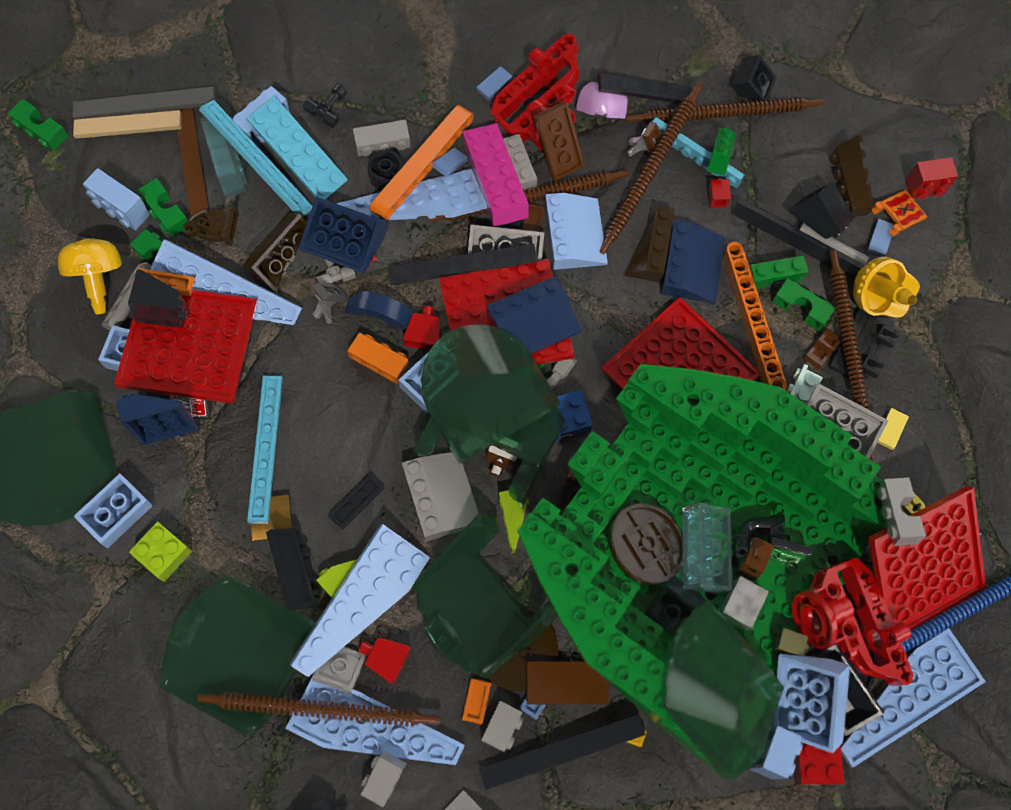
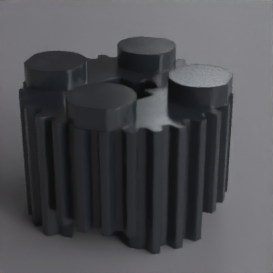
M389 149L385 152H378L377 155H371V158L369 157L367 166L371 185L378 188V190H383L404 166L397 152L394 153V150L390 151Z

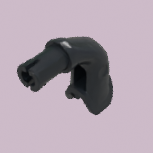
M774 514L769 517H756L746 520L732 539L736 555L738 557H746L748 555V543L751 536L785 538L784 527H780L785 525V515Z

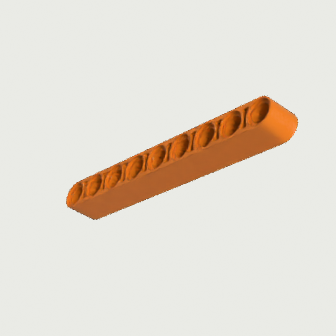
M457 105L373 200L369 209L370 212L387 221L433 168V162L443 156L461 136L463 131L467 129L474 118V113Z
M731 242L724 252L723 259L754 358L761 373L762 383L776 385L785 390L787 387L786 380L744 249L740 243ZM745 300L750 301L752 304L750 305L746 303ZM751 317L756 318L757 321H753ZM756 334L762 335L763 338H758ZM761 351H766L768 356L762 354ZM767 368H771L774 373L769 372Z

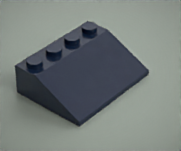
M315 197L298 250L365 274L384 240L389 222Z
M674 220L671 228L661 294L715 304L725 237L694 223Z
M556 276L487 305V318L512 362L552 346L582 331L568 297Z
M126 394L122 398L116 399L121 423L142 445L200 430L199 425L182 402L139 394Z

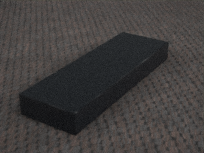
M369 474L328 517L341 530H344L384 490V487Z

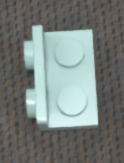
M806 364L801 369L797 368L793 376L796 380L794 384L790 383L786 390L805 404L817 384H820L823 378L807 370L808 365Z

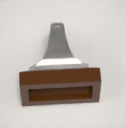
M650 122L647 128L644 129L641 137H631L629 139V145L632 147L627 152L630 157L641 150L653 152L662 136L656 122Z

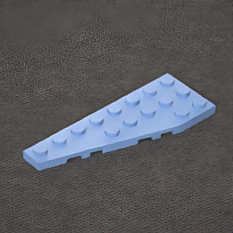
M472 169L449 174L446 177L441 176L421 181L388 220L417 219L419 216H428L430 219L436 218L439 215H445V218H453L487 209V204ZM379 193L337 203L375 218H380L369 210L373 200Z
M166 239L163 240L150 269L195 277L193 290L257 299L258 304L254 316L256 320L295 325L303 307Z
M380 524L289 665L309 677L408 593L430 557L385 525Z
M949 628L911 652L908 660L913 672L912 683L903 686H890L887 684L876 699L885 713L849 734L843 742L841 754L850 768L855 767L986 682Z
M312 679L300 700L301 703L302 699H305L306 704L307 700H311V704L313 700H316L317 705L318 701H322V705L324 701H327L328 706L330 702H333V706L335 702H338L339 707L341 703H344V707H346V703H349L350 708L352 704H355V708H357V704H360L361 709L363 705H366V710H368V705H370L372 710L374 706H377V711H379V706L383 707V711L385 707H388L354 689L349 694ZM299 712L298 716H294L293 713L286 729L323 748L382 755L386 751L398 758L456 765L465 746L422 723L411 727V722H409L407 727L405 722H403V726H400V721H398V725H394V721H392V725H389V720H387V724H383V720H381V724H378V719H376L375 723H372V719H370V723H366V718L364 722H361V718H359V722H355V717L353 721H350V717H348V721H344V716L342 720H339V716H337V720H333V715L331 719H328V715H326V719H322V714L320 718H316V714L312 718L311 713L309 717H305V713L301 717Z

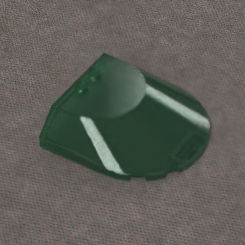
M473 324L448 332L433 345L422 367L421 393L423 401L459 464L561 405L532 355L522 342L509 332L494 326Z

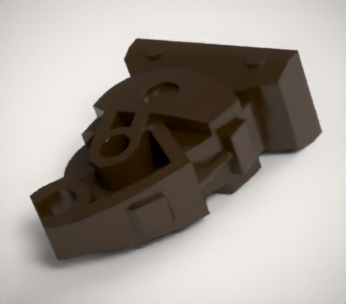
M228 205L225 211L215 209L212 212H207L205 209L191 217L183 226L188 231L187 233L190 238L198 236L201 239H207L212 242L224 241L226 245L232 246L239 213L235 205Z

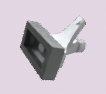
M317 283L313 289L318 299V305L313 316L319 319L324 314L327 324H332V305L336 302L344 303L348 297L336 284Z

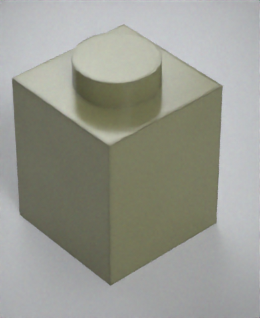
M783 628L778 631L773 651L786 655H806L809 649V643H807L808 636Z

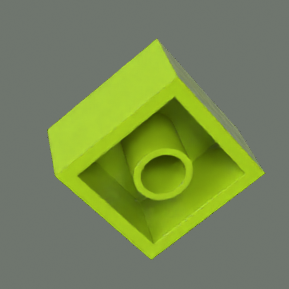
M157 521L129 553L157 578L165 582L192 551Z

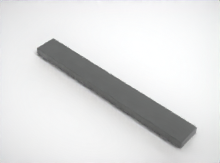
M213 86L74 101L73 118L75 120L201 107L212 100L215 101V88Z

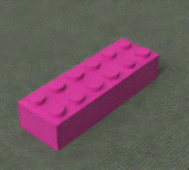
M497 123L463 131L464 148L486 201L487 211L493 227L529 218L528 201Z

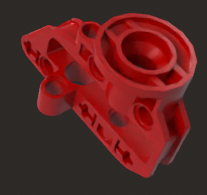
M573 34L564 35L545 52L540 48L532 50L528 56L530 65L496 96L491 109L495 121L510 136L519 134L522 141H531L541 151L544 150L533 116L564 100L569 105L576 94V90L573 87L580 77L577 60L579 45ZM567 66L570 71L557 82L559 78L557 73ZM545 86L549 89L539 99L533 101L511 124L505 121L519 108L521 103L528 97L533 96L540 88ZM570 109L571 117L574 124L576 120L575 113Z
M854 558L815 572L810 589L796 595L792 602L794 623L800 634L808 636L807 643L818 649H825L837 643L847 659L852 661L861 674L883 679L890 686L911 684L913 672L902 642L910 639L911 631L903 622L893 623L871 570L859 559ZM838 571H841L847 589L852 594L856 604V611L864 628L861 632L854 617L853 605L846 597L837 575ZM868 650L873 651L877 664H873Z

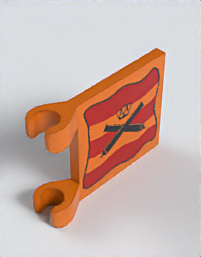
M906 190L884 201L877 202L871 210L876 215L885 209L896 224L888 231L892 237L927 218V215Z

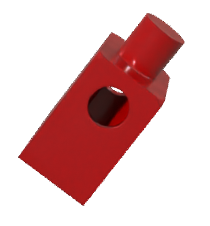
M424 306L422 314L413 313L403 337L404 347L430 351L440 342V319L437 316H433V307Z
M378 637L374 645L363 641L358 652L368 656L365 662L368 668L394 685L411 648L407 645Z

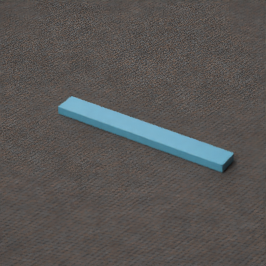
M214 100L201 106L199 111L294 213H299L304 218L311 212L312 205Z
M263 376L248 524H269L283 385L282 376Z

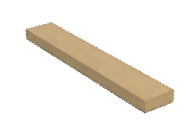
M180 110L76 119L74 120L73 135L75 138H88L182 129V113Z

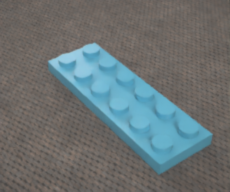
M275 96L246 118V121L314 197L326 200L348 181L344 174Z

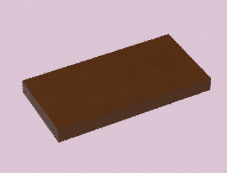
M564 100L533 116L552 180L557 181L585 166L568 102Z
M526 662V705L609 704V684L593 671L586 662Z

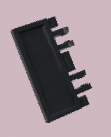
M859 308L853 322L862 363L860 365H862L863 373H865L863 374V379L866 382L868 376L873 378H879L880 376L879 371L866 363L878 369L884 368V361L878 359L883 348L882 345L888 348H894L895 346L893 340L881 333L896 339L899 337L900 332L893 329L895 322L881 315L873 316ZM841 343L829 368L848 378L850 376H848L849 371H847V362L844 356L846 352H844L843 343Z
M295 528L271 529L267 531L266 535L287 611L319 607L318 596L322 595L321 590L312 591L311 586L318 583L317 578H308L311 576V571L307 559L311 555L310 552H301V548L308 545L307 541L298 540L301 536L299 530H295Z

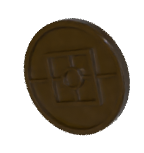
M640 503L628 506L613 519L608 535L610 552L617 566L628 577L642 584L657 585L670 580L671 577H674L680 571L686 555L685 540L678 524L667 512L654 505Z
M511 608L495 614L483 626L477 641V658L485 676L496 686L509 691H526V662H557L558 641L553 628L541 615L524 608Z

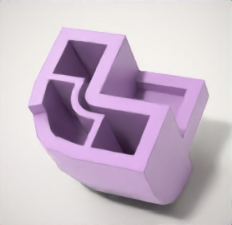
M591 82L581 90L576 110L591 115H604L607 118H625L627 97L599 92L598 83Z

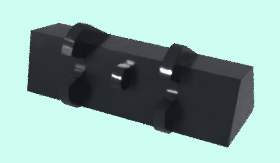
M837 643L825 649L813 648L806 655H803L806 657L832 659L850 665L844 724L845 736L885 713Z

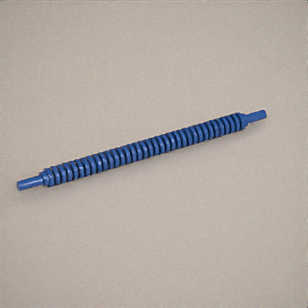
M1011 575L911 629L910 639L902 642L905 652L1011 594ZM872 651L870 657L873 664L875 665L877 664V661Z

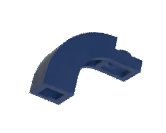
M359 291L358 295H351L345 310L349 315L376 317L394 329H407L414 313L411 309L392 298L367 291Z

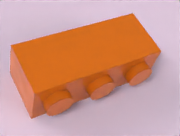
M359 333L347 350L349 358L396 384L399 383V379L409 367L406 355L401 352L396 353L384 343H377L368 334L363 335Z

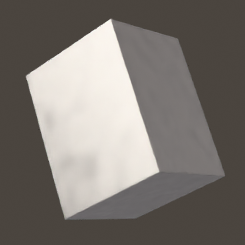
M740 576L733 582L717 617L745 632L752 628L769 591Z

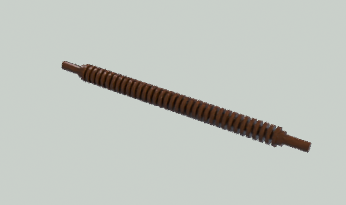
M697 82L691 94L683 99L624 202H622L617 214H615L605 231L606 239L599 251L601 254L604 255L610 244L619 238L637 204H639L660 165L694 110L696 98L703 87L702 83Z
M795 97L790 99L734 102L732 104L723 103V105H698L687 120L803 111L807 107L823 106L824 100H807L803 97ZM677 107L669 108V110L668 108L660 109V111L659 109H651V112L646 110L643 114L626 115V122L643 121L649 124L656 117L663 122H669L676 113Z
M628 170L614 173L603 171L598 172V174L594 173L589 174V176L585 175V177H577L576 180L572 178L571 180L568 179L567 182L566 180L559 181L558 184L555 182L549 184V186L547 184L542 185L540 189L535 187V189L531 188V191L530 189L523 191L527 201L532 203V199L533 202L545 200L546 194H572L573 192L576 193L586 189L609 185L612 180L628 177L629 173ZM487 209L479 210L468 214L470 217H473V213L475 216H477L478 213L479 215H481L482 211L484 214H486ZM439 215L436 218H430L429 222L444 219L455 221V218H445V215Z
M831 251L832 270L830 278L833 296H835L834 301L839 319L838 323L840 324L841 338H843V350L846 352L844 356L846 357L847 371H849L848 376H850L848 377L851 385L850 389L853 390L851 394L854 395L852 400L870 410L868 408L870 407L869 400L867 399L868 395L864 394L867 393V390L864 389L866 384H864L865 379H863L862 365H860L862 363L859 355L860 352L858 351L859 346H857L858 341H856L857 337L852 318L853 314L851 313L852 309L846 285V276H844L845 271H842V268H840L837 251ZM874 450L869 458L870 460H875Z
M224 692V694H219V696L198 694L197 702L218 704V707H222V709L228 708V710H232V708L233 710H238L239 707V711H243V709L244 711H249L250 708V712H254V710L255 712H260L261 709V713L266 711L269 714L272 710V714L277 712L280 715L282 711L283 715H287L289 711L291 716L293 712L294 716H298L300 712L301 717L304 716V713L305 717H309L311 713L312 718L315 717V714L316 718H320L322 714V719H326V715H328V719H331L333 715V720H337V716H339V720H342L344 716V721H348V717H350V721H353L355 717V722H359V718H361V722H364L366 718V723H370V719H372V723H375L376 719H378V724H381V720H383V724H387V720H389V725H392V721H394V725H398V721H400V726H403V722H405L407 727L409 722H411V727L419 725V723L440 725L441 716L420 715V712H416V710H412V714H410V709H407L406 713L405 709H401V713H399V708H396L395 712L394 708H390V712H388V707H385L383 711L381 706H379V711H377V706H374L372 710L370 705H368V710H366V705H363L361 709L360 704H357V708H355V704H352L350 708L349 703H346V707H344V703H341L339 707L338 702H335L334 706L333 702H330L328 706L327 701H324L323 705L322 701H318L317 705L316 700H313L312 704L311 700H307L306 704L305 699H302L301 703L300 699H296L295 702V698H291L289 702V698H285L284 701V697H280L278 701V697L273 699V696H269L267 700V696L262 698V695H258L256 699L254 694L252 697L251 694H247L245 698L243 693L241 695L236 693L234 696L232 692L230 694L229 692Z

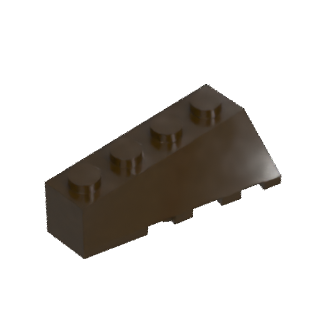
M858 135L836 146L830 155V162L835 170L834 177L839 185L838 192L853 217L867 216L874 207L871 186L866 184L868 168H864L863 158L866 156L865 150H861L860 142L863 141L862 135Z
M656 206L654 215L625 276L661 283L665 270L675 208Z
M289 212L242 265L254 279L274 293L278 291L280 281L284 279L289 264L296 257L294 255L300 246L307 221L299 213Z

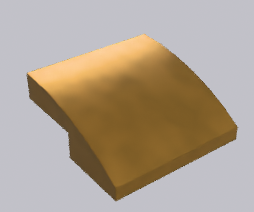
M289 494L271 496L269 524H251L253 541L267 539L266 532L271 529L293 528Z

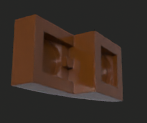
M826 329L804 357V360L819 370L842 339L829 329Z

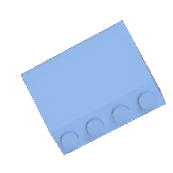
M567 193L546 194L544 206L553 270L607 265L606 253L604 255L600 253L604 237L598 199Z
M780 654L778 658L773 727L779 726L802 736L801 742L833 753L843 743L850 665L826 658Z

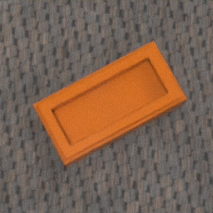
M471 678L462 718L463 721L483 724L491 682Z

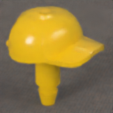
M94 238L69 243L61 249L58 255L60 275H83L87 298L91 299V306L95 314H105L106 301L104 296L107 293L102 272L117 269L122 265L117 248L109 241Z
M879 257L872 259L858 272L854 281L853 297L857 306L873 316L902 317L908 311L909 306L916 303V294L919 291L920 285L907 272L903 263L894 258Z

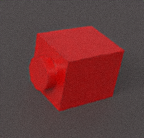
M717 178L710 181L708 186L709 208L728 207L731 200L729 180Z

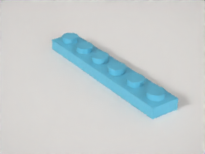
M657 117L652 121L657 123L661 134H663L668 125ZM680 133L672 147L680 151L684 156L694 160L699 166L708 169L712 153ZM730 165L727 167L725 176L712 173L723 180H729V185L735 188L741 184L744 177L743 173Z

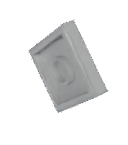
M343 647L314 672L312 680L351 694L366 655Z

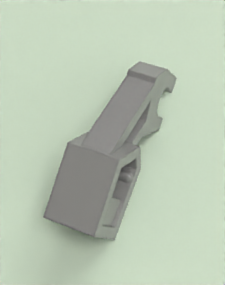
M573 358L558 361L552 370L553 375L546 380L544 387L539 390V393L544 397L547 396L559 380H563L569 374L577 360Z

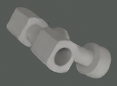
M325 260L328 267L326 274L316 277L318 283L333 284V282L341 279L345 282L356 278L354 270L347 267L340 268L328 260Z

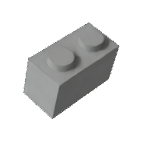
M500 701L482 738V742L502 752H505L506 748L510 750L515 740L512 734L515 729H520L524 720L521 717L522 712Z
M386 751L380 757L376 756L371 764V768H373L371 775L367 774L361 785L364 787L361 795L384 807L407 763Z

